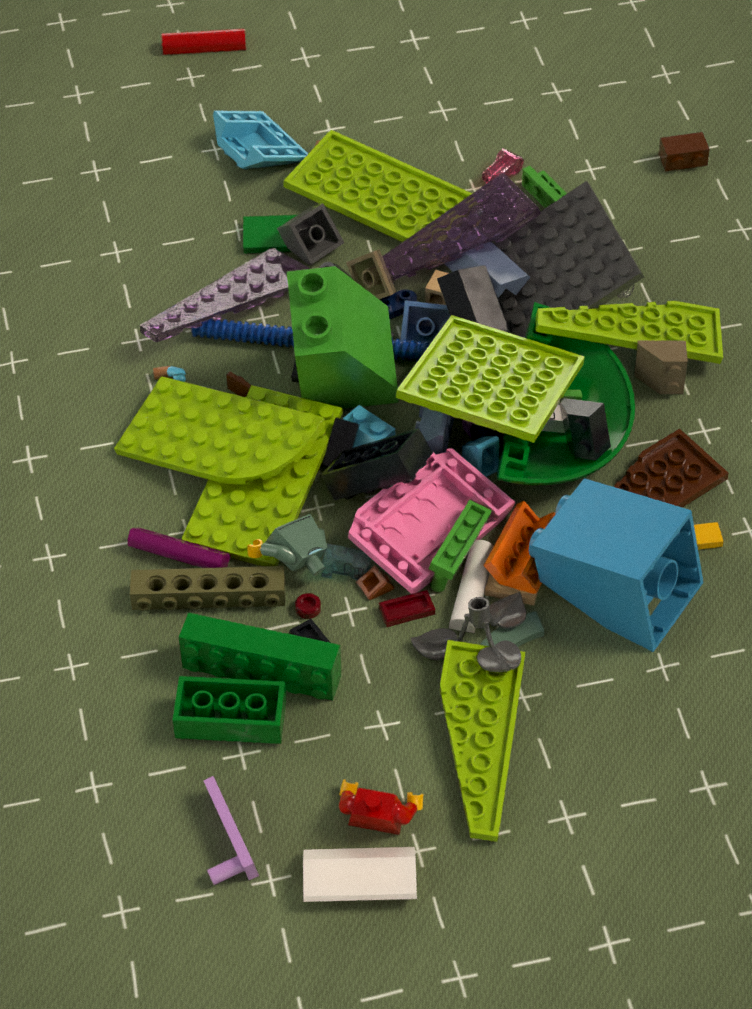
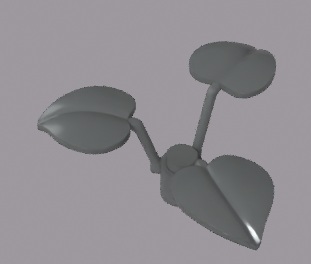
M518 592L500 599L489 605V601L484 597L471 599L468 603L469 614L464 615L465 620L458 638L454 631L447 628L434 629L421 636L411 638L412 645L422 656L431 660H444L447 640L462 642L470 622L477 629H485L490 646L483 648L478 653L477 661L480 667L490 672L514 670L521 663L519 648L508 640L501 641L495 645L492 640L489 623L492 626L498 625L504 629L522 624L526 619V609L522 595Z

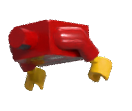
M345 779L342 781L339 793V809L343 814H350L349 826L400 835L401 826L408 824L417 810L423 809L424 794L413 795L412 792H408L407 803L403 805L395 794L358 788V782L352 784L346 782Z

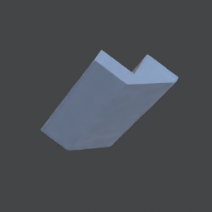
M478 229L451 237L436 255L452 272L486 265L497 297L505 289L516 295L530 278L527 273Z

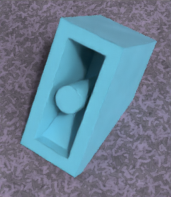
M482 436L474 441H469L462 446V457L485 477L497 472L499 438L497 436Z

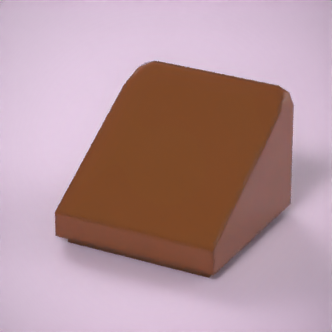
M375 565L356 581L369 600L377 598L395 588L386 574Z

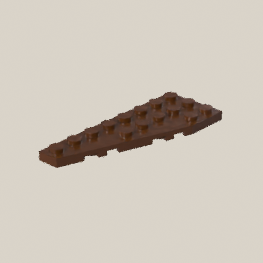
M678 429L643 450L638 456L636 463L628 468L626 475L614 487L675 506L684 507L726 481L729 473L681 429Z

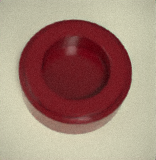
M312 593L300 595L295 601L296 613L304 619H312L318 616L321 611L319 597Z

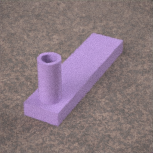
M212 776L204 780L205 786L238 855L207 870L213 884L216 885L245 871L249 880L258 877L259 874L214 777Z

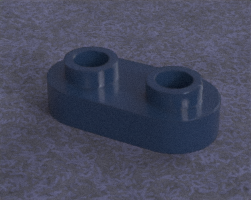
M403 289L379 300L388 306L390 320L403 315L405 301H417V295L412 290Z

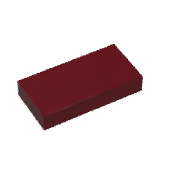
M428 590L379 602V610L386 627L436 614V609Z

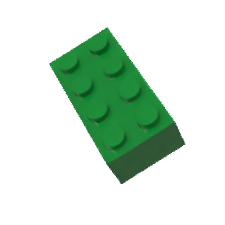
M179 676L172 719L175 738L281 744L286 708L285 681Z

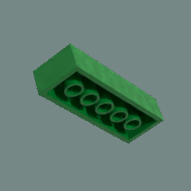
M189 612L179 635L182 668L192 672L199 671L216 677L231 679L285 681L286 691L290 693H300L317 699L332 701L341 679V651L339 644Z

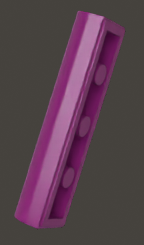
M140 527L130 529L128 535L129 547L200 568H226L231 556L222 551Z

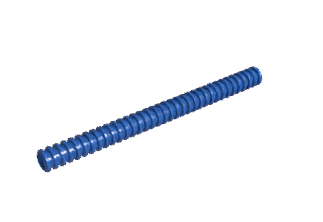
M195 316L192 321L191 333L193 337H197V335H200L201 338L207 336L209 339L211 337H214V339L221 337V340L228 338L229 341L235 339L236 342L242 340L245 343L247 341H250V343L256 341L257 344L264 342V345L271 343L272 346L278 344L280 347L283 345L290 347L292 345L294 348L292 327L286 329L285 326H281L278 328L277 325L271 327L270 324H266V326H263L262 323H259V325L252 323L250 325L249 322L242 324V321L235 323L234 320L228 322L226 319L223 321L216 319L214 321L213 318L207 320L206 317L199 319V316ZM392 338L394 359L401 358V360H405L407 358L409 361L416 359L417 362L428 348L429 342H425V344H422L421 341L415 343L413 340L410 342L403 340L401 342L400 339L393 341Z

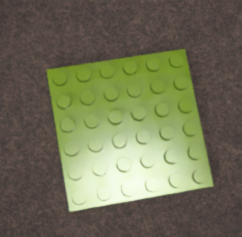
M451 315L398 387L396 398L450 415L454 418L472 422L479 426L494 429L500 433H506L525 441L535 442L558 406L559 400L563 398L583 366L585 356Z

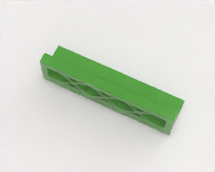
M531 166L523 168L522 186L544 208H547L567 194L544 170L537 173Z

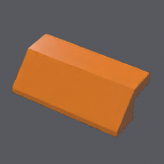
M525 501L516 504L483 565L499 584L531 594L538 592L542 583L539 580L535 559L529 554V543L533 533L538 528L545 529L555 516V512L539 518Z

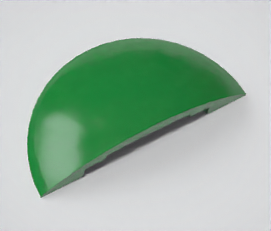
M536 302L533 305L525 338L585 356L584 364L568 390H581L582 400L604 403L611 447L595 461L575 458L566 443L565 433L541 431L535 442L525 441L503 433L497 479L524 485L561 484L586 477L600 470L621 451L632 430L635 418V399L625 368L607 344L536 332V313L538 308H551Z

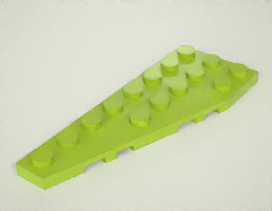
M667 301L664 305H657L656 302H647L646 306L625 303L599 305L596 309H589L588 306H579L578 310H568L565 307L538 308L536 313V332L631 349H637L638 340L686 341L688 359L721 364L723 359L720 310L718 308L679 301Z
M447 640L439 690L470 838L498 842L526 652L520 651L521 663L516 669L506 672H490L481 668L477 661L479 651L490 646Z

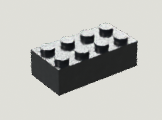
M417 428L343 450L323 472L321 478L334 500L342 498L349 500L363 492L364 494H369L381 487L388 489L399 482L404 484L411 482L416 478V473L419 469L427 464L426 461L433 452L420 429Z

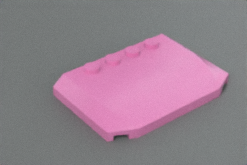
M452 448L446 449L445 453L436 455L433 452L426 461L427 464L416 473L414 480L405 484L399 482L388 489H382L361 506L355 514L353 524L348 533V539L411 594L420 592L432 581L435 572L429 570L430 563L469 500L492 510L488 521L476 540H481L502 522L515 504L513 499Z

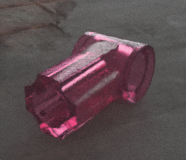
M503 148L498 152L495 162L482 173V179L487 186L493 188L502 177L507 178L510 174L517 175L523 167L524 158Z

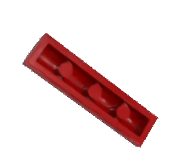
M245 29L162 33L163 55L246 50Z

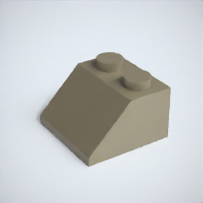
M638 340L634 376L659 394H683L688 363L686 341Z

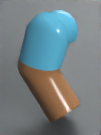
M174 366L153 368L155 380L160 379L162 376L166 378L173 377L174 380L182 382L186 381V372L182 368Z

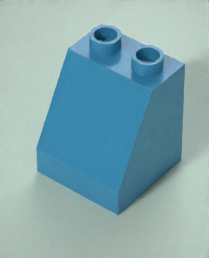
M585 478L571 496L564 495L559 500L553 519L545 529L538 528L533 533L529 543V554L535 559L541 583L606 629L652 652L655 651L704 583L691 510ZM653 598L660 599V603L650 616L648 604Z

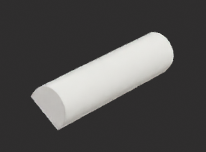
M476 540L468 552L449 629L461 631L465 620L464 615L469 614V601L475 597H484L490 573L483 565L494 547L488 541ZM469 622L466 632L475 633L476 628Z

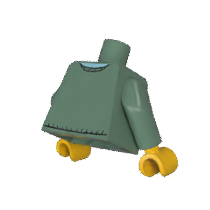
M308 514L275 528L265 543L260 539L254 540L253 545L249 544L247 546V555L250 558H259L262 555L274 557L285 563L292 571L306 566L313 576H317L326 568L321 562L320 557L328 549V545L325 539V531L318 528L311 514Z

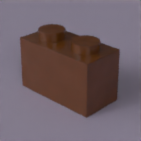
M703 132L660 138L659 157L665 171L708 166L710 149Z

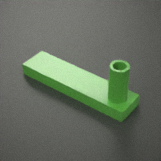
M472 500L468 501L430 563L429 570L435 572L430 584L432 590L436 592L445 590L448 579H453L488 521L492 510Z

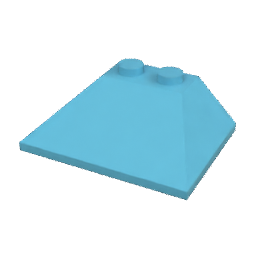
M214 111L213 113L217 144L242 169L300 163L308 155L298 143L263 111Z

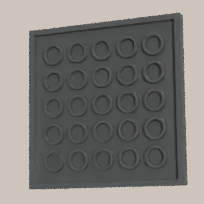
M585 181L493 243L530 276L529 280L516 295L505 289L498 297L505 319L513 334L524 338L534 302L551 308L565 307L568 310H578L579 306H588L589 309H596L599 305L605 304L644 278L588 181Z

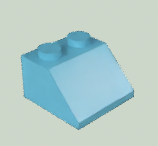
M360 405L343 418L344 420L360 424L354 447L395 435L394 427Z

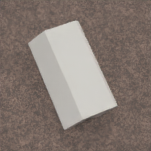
M415 847L304 850V902L417 899Z

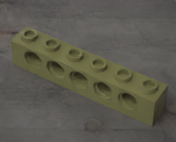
M284 566L131 570L130 600L132 610L285 606Z

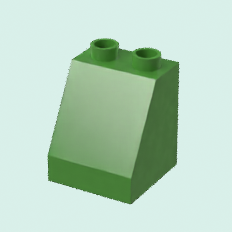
M336 266L288 271L287 280L294 351L301 398L341 407L342 409L355 408L358 405L364 407L399 403V399L396 398L398 387L388 306Z

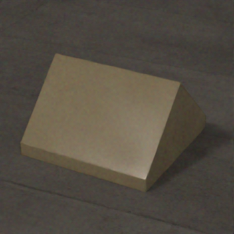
M380 249L346 262L352 279L376 298L381 299L396 292Z

